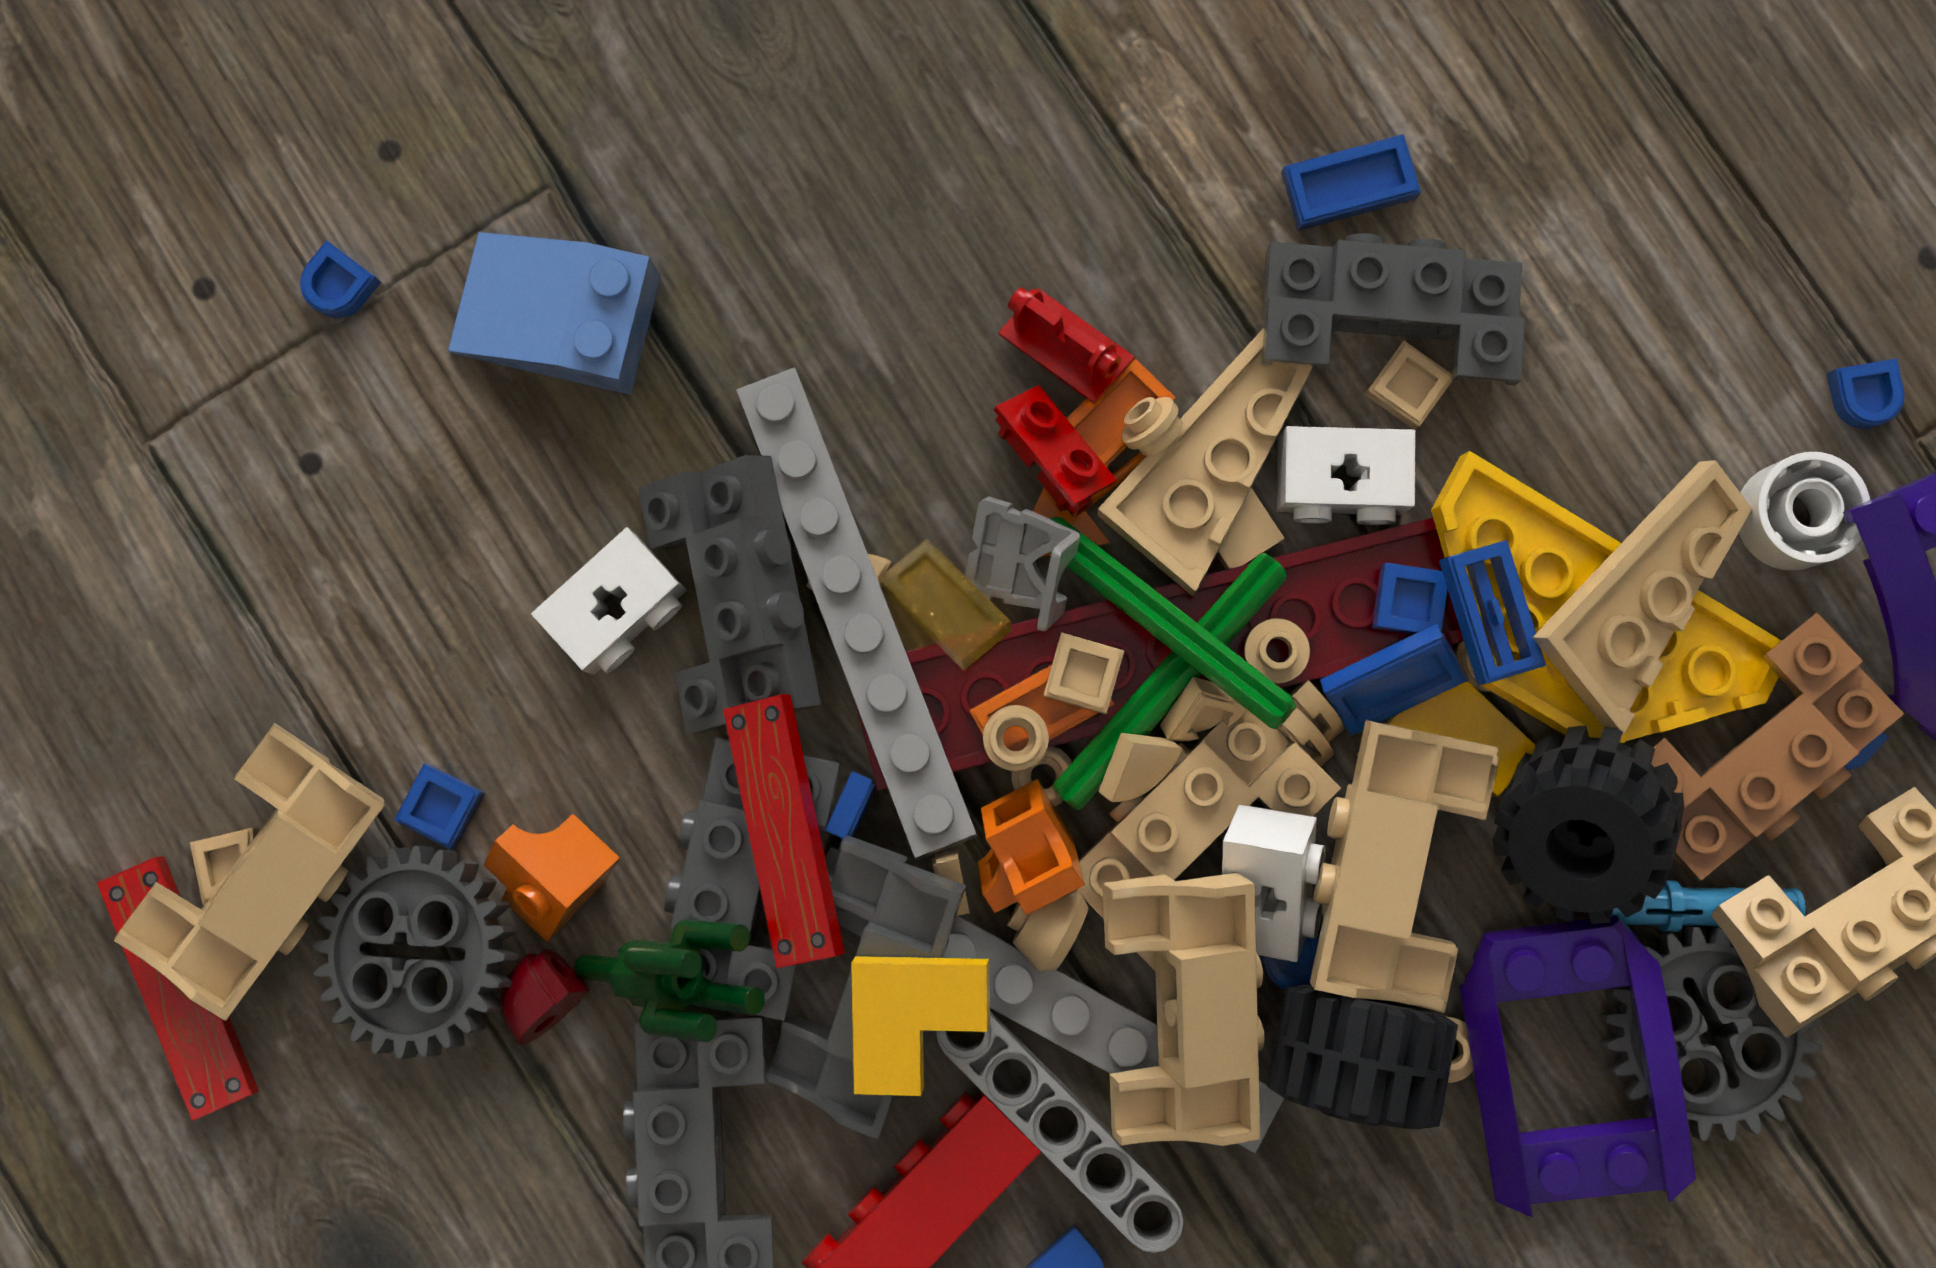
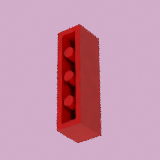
M965 1091L939 1118L945 1129L928 1146L921 1139H918L894 1164L893 1168L900 1175L886 1190L881 1193L875 1186L870 1188L847 1214L854 1223L837 1240L829 1233L826 1234L807 1253L801 1263L806 1268H930L1041 1151L982 1091L974 1099Z

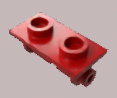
M1021 287L1014 292L1008 302V309L1013 311L1014 314L998 332L1000 337L1094 405L1135 360V356L1039 288L1028 292Z
M1040 385L994 408L995 413L998 415L995 421L1000 426L998 435L1002 440H1006L1028 468L1038 464L1042 470L1036 478L1056 501V507L1060 512L1068 510L1072 517L1078 516L1092 504L1091 496L1115 484L1117 481Z

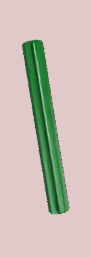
M1055 516L1050 519L1080 534L1077 554L1067 565V568L1268 727L1277 729L1290 717L1296 705L1288 693L1062 517Z
M1265 553L1258 554L1197 623L1227 646L1283 584L1287 576L1285 569L1271 556ZM1171 651L1054 782L1053 789L1055 793L1070 807L1076 810L1083 808L1100 789L1120 734L1127 733L1147 736L1172 708L1192 677L1199 678L1201 673L1174 651Z

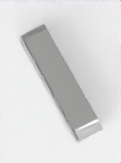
M991 1010L988 1031L984 1032L981 1039L973 1045H958L952 1041L948 1031H936L938 1045L944 1054L1132 1244L1142 1251L1155 1253L1165 1251L1176 1243L1182 1233L1183 1217L1181 1209L1169 1189L1125 1145L1121 1146L1112 1137V1132ZM1004 1060H1020L1027 1065L1031 1072L1026 1086L1019 1091H1004L993 1080L995 1068ZM1051 1107H1067L1076 1116L1075 1127L1065 1137H1049L1039 1127L1040 1118ZM1099 1154H1112L1122 1162L1121 1173L1117 1179L1104 1185L1090 1180L1086 1175V1171L1091 1159ZM1149 1201L1161 1202L1168 1208L1165 1223L1153 1231L1141 1230L1133 1223L1134 1214L1138 1207Z

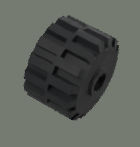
M1586 725L1568 727L1562 744L1552 733L1537 741L1533 754L1525 753L1518 763L1495 818L1494 824H1497L1498 827L1492 839L1494 854L1506 856L1501 869L1502 874L1510 885L1524 882L1527 888L1523 899L1538 909L1544 901L1557 906L1556 918L1573 922L1576 912H1586L1589 914L1591 924L1609 923L1614 908H1618L1627 918L1642 910L1646 895L1653 899L1658 896L1665 886L1668 871H1671L1684 813L1683 793L1673 792L1677 776L1668 762L1657 767L1651 764L1655 749L1643 740L1639 739L1633 748L1619 743L1623 733L1621 730L1604 727L1601 738H1590Z
M1308 984L1287 987L1285 989L1267 1087L1291 1102L1350 1122L1372 1126L1385 1125L1404 1129L1440 1126L1458 1024L1440 1013L1403 1003L1351 998L1314 990L1312 985Z

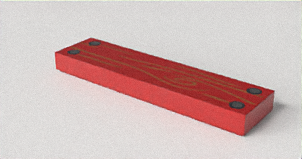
M780 694L725 708L723 713L776 969L845 954L791 694Z
M164 856L154 857L97 882L116 933L120 931L156 882L180 896ZM122 946L191 1120L194 1121L258 1093L259 1089L230 1017L225 1021L193 1002L162 973Z

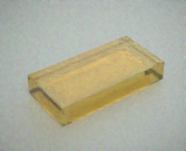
M927 539L879 577L881 588L963 670L967 669L1012 631L1011 621Z

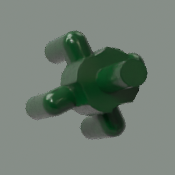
M681 920L674 926L668 943L633 940L626 942L618 949V957L582 954L575 963V973L578 978L610 983L615 996L626 998L631 1002L632 1006L643 1007L639 1024L645 1033L651 1035L709 1042L715 1037L717 1032L716 1019L709 1014L679 1010L686 1009L692 1004L700 1008L758 1014L765 1003L764 993L758 987L716 983L703 977L702 960L699 955L700 948L738 952L745 950L750 942V932L742 924Z

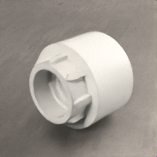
M1803 452L1790 456L1757 472L1748 480L1740 492L1752 508L1739 531L1740 538L1753 556L1773 568L1795 571L1833 561L1849 553L1862 540L1856 524H1847L1843 512L1870 500L1867 487L1861 476L1852 466L1831 454ZM1795 497L1800 498L1808 509L1810 515V525L1808 527L1801 524L1794 516L1793 502Z

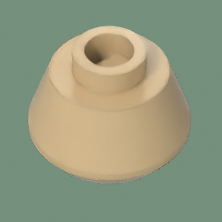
M1073 891L1028 915L1025 914L1019 903L1015 906L1007 923L1008 927L1016 930L1012 943L1037 971L1057 970L1067 956L1081 930L1089 909L1083 895Z

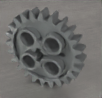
M413 846L411 852L408 848L393 847L389 848L387 859L385 857H367V873L347 872L345 877L351 893L335 892L330 899L339 909L337 915L319 916L318 922L330 930L331 933L328 940H320L313 943V949L328 954V963L313 970V974L318 977L331 978L332 985L323 992L320 999L321 1002L340 1001L342 1005L332 1021L334 1024L355 1022L351 1032V1041L362 1042L372 1039V1053H390L394 1050L396 1059L413 1058L417 1056L418 1052L421 1057L441 1055L442 1046L445 1049L464 1046L463 1031L471 1034L481 1033L486 1029L479 1011L484 1013L500 1012L502 1006L491 993L494 988L511 987V979L500 972L501 963L518 960V954L502 949V940L517 933V927L499 925L497 918L510 907L508 901L488 900L497 882L495 879L488 878L474 880L478 872V863L460 861L457 864V852L438 850L435 853L434 848L429 846ZM390 904L393 910V921L391 927L387 930L383 916L386 907ZM448 906L452 912L453 923L451 930L446 935L442 928L441 919L444 910ZM369 942L427 947H456L464 949L465 958L460 961L445 958L422 959L413 956L369 955L366 953L365 947ZM382 969H384L388 981L384 995L381 994L378 986V978ZM441 972L447 980L448 987L443 1000L440 999L436 989V982Z
M1685 927L1683 945L1672 933L1659 934L1661 954H1658L1648 946L1644 947L1655 959H1658L1666 997L1672 998L1678 1008V1020L1672 1028L1680 1072L1688 1061L1695 1058L1700 1059L1706 1072L1704 1083L1696 1091L1688 1093L1683 1087L1687 1118L1690 1121L1692 1137L1707 1141L1714 1123L1720 1138L1727 1141H1735L1736 1122L1738 1121L1747 1132L1758 1135L1762 1133L1760 1113L1782 1122L1785 1116L1778 1100L1781 1097L1802 1102L1804 1099L1801 1092L1792 1084L1795 1076L1804 1078L1816 1077L1817 1073L1801 1061L1803 1053L1822 1051L1820 1044L1804 1039V1030L1821 1024V1018H1817L1786 1038L1759 1006L1747 969L1732 944L1730 946V940L1720 927H1712L1707 943L1699 927ZM1725 972L1732 974L1738 986L1737 997L1727 1007L1721 1006L1714 995L1715 982ZM1689 977L1693 982V993L1698 1005L1686 994L1683 987L1685 978ZM1627 986L1626 990L1619 988L1606 989L1605 993L1620 1003L1618 1012L1602 1013L1599 1019L1617 1026V1035L1600 1041V1045L1603 1048L1620 1051L1622 1057L1612 1063L1607 1069L1610 1074L1615 1076L1630 1075L1632 1077L1622 1091V1095L1625 1098L1635 1100L1645 1095L1648 1096L1629 986ZM1705 1020L1719 1023L1720 1030L1712 1034L1714 1045L1700 1042L1699 1035L1708 1030ZM1757 1033L1764 1041L1765 1056L1761 1063L1749 1068L1743 1061L1742 1046L1749 1036ZM1722 1060L1736 1077L1737 1082L1734 1087L1730 1088L1727 1085V1075ZM1647 1097L1641 1114L1650 1118L1651 1111L1649 1098Z

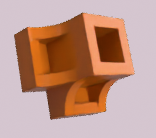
M1038 779L981 808L985 837L991 849L977 863L982 894L994 913L1018 902L1025 914L1028 915L1085 886L1074 838Z
M572 814L559 827L542 834L523 831L513 824L494 841L484 866L507 887L501 900L508 901L510 908L548 943L565 927L576 911L607 881L620 857L581 820Z

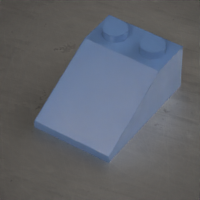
M479 232L448 351L451 354L631 395L661 276L651 258L645 255L588 242Z

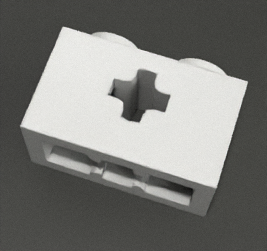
M1286 426L1278 437L1277 512H1293L1294 522L1328 523L1332 521L1333 513L1357 514L1358 524L1389 525L1396 523V515H1403L1415 506V430ZM1341 465H1346L1348 476L1358 477V481L1347 491L1344 490V484L1341 479L1331 478V475Z
M626 527L537 607L531 615L582 671L595 675L602 669L608 674L620 666L633 653L635 648L630 642L646 627L650 626L655 631L678 613L682 604L677 599L687 589L644 542ZM611 593L620 599L625 597L620 603L625 614L618 620L610 615L604 616L609 610L604 600Z
M1238 805L1223 840L1222 875L1239 873L1255 885L1256 952L1258 955L1298 962L1306 937L1317 938L1322 918V904L1314 902L1312 898L1313 884L1315 885L1318 881L1320 864L1322 862L1325 863L1326 857L1325 845L1315 844L1317 817Z

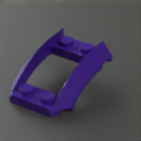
M1936 472L1848 509L1843 514L1847 524H1856L1869 555V558L1863 560L1880 606L1892 657L1894 692L1887 696L1897 707L1922 724L1917 727L1936 741V580L1925 551L1936 547Z
M1618 915L1611 916L1609 923L1591 924L1590 919H1583L1573 922L1568 921L1484 933L1474 952V962L1464 983L1459 984L1495 1201L1532 1218L1531 1204L1665 1190L1670 1203L1696 1180L1680 1066L1658 959H1655L1637 940L1636 935ZM1629 986L1641 1048L1651 1117L1519 1133L1497 1003Z

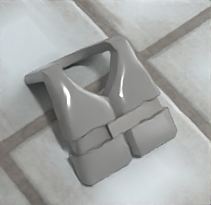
M987 497L978 503L972 539L978 548L969 553L963 590L967 595L987 600L997 597L1004 599L1003 603L1040 609L1037 630L1046 631L1065 613L1067 597L1059 593L1057 588L1064 569L1077 554L1080 534L1031 510L1024 509L1023 511L1013 509V503ZM1052 552L1045 580L1035 561L1041 556Z

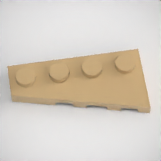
M1264 328L1182 416L1180 420L1183 422V427L1177 438L1159 453L1146 456L1098 508L1097 516L1193 597L1201 585L1313 368L1312 365L1273 362L1272 365L1262 364Z
M1716 460L1698 462L1532 637L1602 726L1621 730L1623 735L1635 716L1629 710L1642 687L1652 686L1664 665L1658 659L1674 631H1683L1695 610L1691 606L1692 599L1704 579H1713L1752 510Z

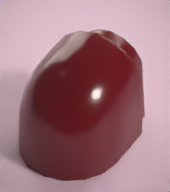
M544 949L538 955L529 953L508 975L512 981L511 987H503L500 997L502 1017L519 1045H525L554 1027L581 1002V999L590 990L578 978L569 964L556 952Z

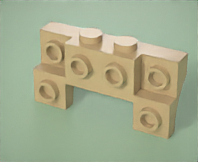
M1247 710L1235 723L1228 727L1224 721L1212 727L1190 750L1182 742L1178 745L1183 748L1179 758L1169 773L1145 795L1119 802L1111 810L1109 815L1116 823L1079 859L1085 886L1075 891L1081 893L1085 901L1104 919L1103 883L1164 874L1175 880L1231 824L1238 805L1250 806L1257 799L1269 810L1313 817L1341 787L1296 742L1291 743L1278 729L1268 727ZM1155 951L1137 952L1156 972Z
M1369 720L1365 721L1353 782L1348 784L1345 798L1335 797L1330 811L1327 835L1336 838L1331 864L1323 862L1320 864L1318 881L1314 887L1313 900L1316 903L1322 904L1321 914L1324 917L1310 984L1314 990L1351 998L1406 1003L1442 1011L1444 1004L1442 999L1450 956L1451 954L1454 955L1456 945L1449 940L1411 933L1438 806L1435 804L1485 813L1486 803H1484V797L1493 757H1497L1498 747Z
M275 723L235 775L234 780L266 800L276 810L204 907L199 909L156 882L114 939L116 943L128 949L167 977L190 1000L225 1021L275 953L279 951L287 956L299 942L309 925V922L302 918L316 898L327 902L335 893L348 872V869L341 866L342 862L385 806L382 797L330 764L329 758Z
M1915 787L1867 815L1858 826L1887 865L1882 870L1807 916H1804L1769 875L1718 905L1712 913L1711 917L1726 934L1744 963L1754 986L1759 1006L1786 1038L1856 993H1859L1865 1001L1872 999L1899 978L1893 970L1905 962H1908L1914 970H1917L1936 957V809Z
M1239 873L1174 881L1164 874L1103 883L1105 948L1114 955L1155 951L1159 1066L1110 1074L1112 1137L1121 1146L1154 1141H1189L1226 1146L1259 1140L1258 1052L1264 1047V1030L1262 1022L1257 1015V989L1261 987L1263 982V968L1260 957L1256 952L1254 883Z

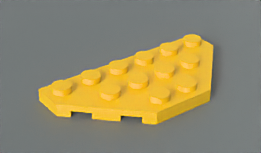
M1471 451L1459 457L1431 509L1445 558L1507 540L1536 633L1621 544V542ZM1490 559L1484 560L1494 597L1498 599L1503 614V626L1514 661L1520 660L1519 650ZM1465 566V569H1466V572H1467V575H1468V579H1469V582H1470V585H1471V588H1472V591H1473V595H1474V598H1475V601H1476V604H1477V608H1478V611H1479V614H1480V617H1481V620H1482V624H1483V627H1484V630H1485V633H1486V637H1487V640H1488V643H1489V646H1490V649H1491V653H1492V656H1493L1495 665H1496V667H1497L1496 659H1495V656H1494V653H1493V650H1492V647H1491V644H1490V641H1489V637H1488V634H1487V631H1486V628H1485V624H1484V621H1483V618H1482V615H1481V612H1480V608H1479V605H1478V602H1477V599H1476V595H1475V592H1474V589H1473V586H1472V583H1471V579H1470V576H1469V573H1468V570H1467V566ZM1697 590L1691 606L1695 608L1683 631H1674L1658 659L1664 665L1652 686L1642 687L1629 710L1635 716L1624 735L1622 734L1619 743H1625L1626 741L1643 736L1661 733L1707 720L1711 717L1766 703L1779 676L1762 657L1782 640ZM1542 649L1546 666L1482 685L1563 735H1566L1568 727L1586 725L1590 738H1601L1604 730L1602 724Z

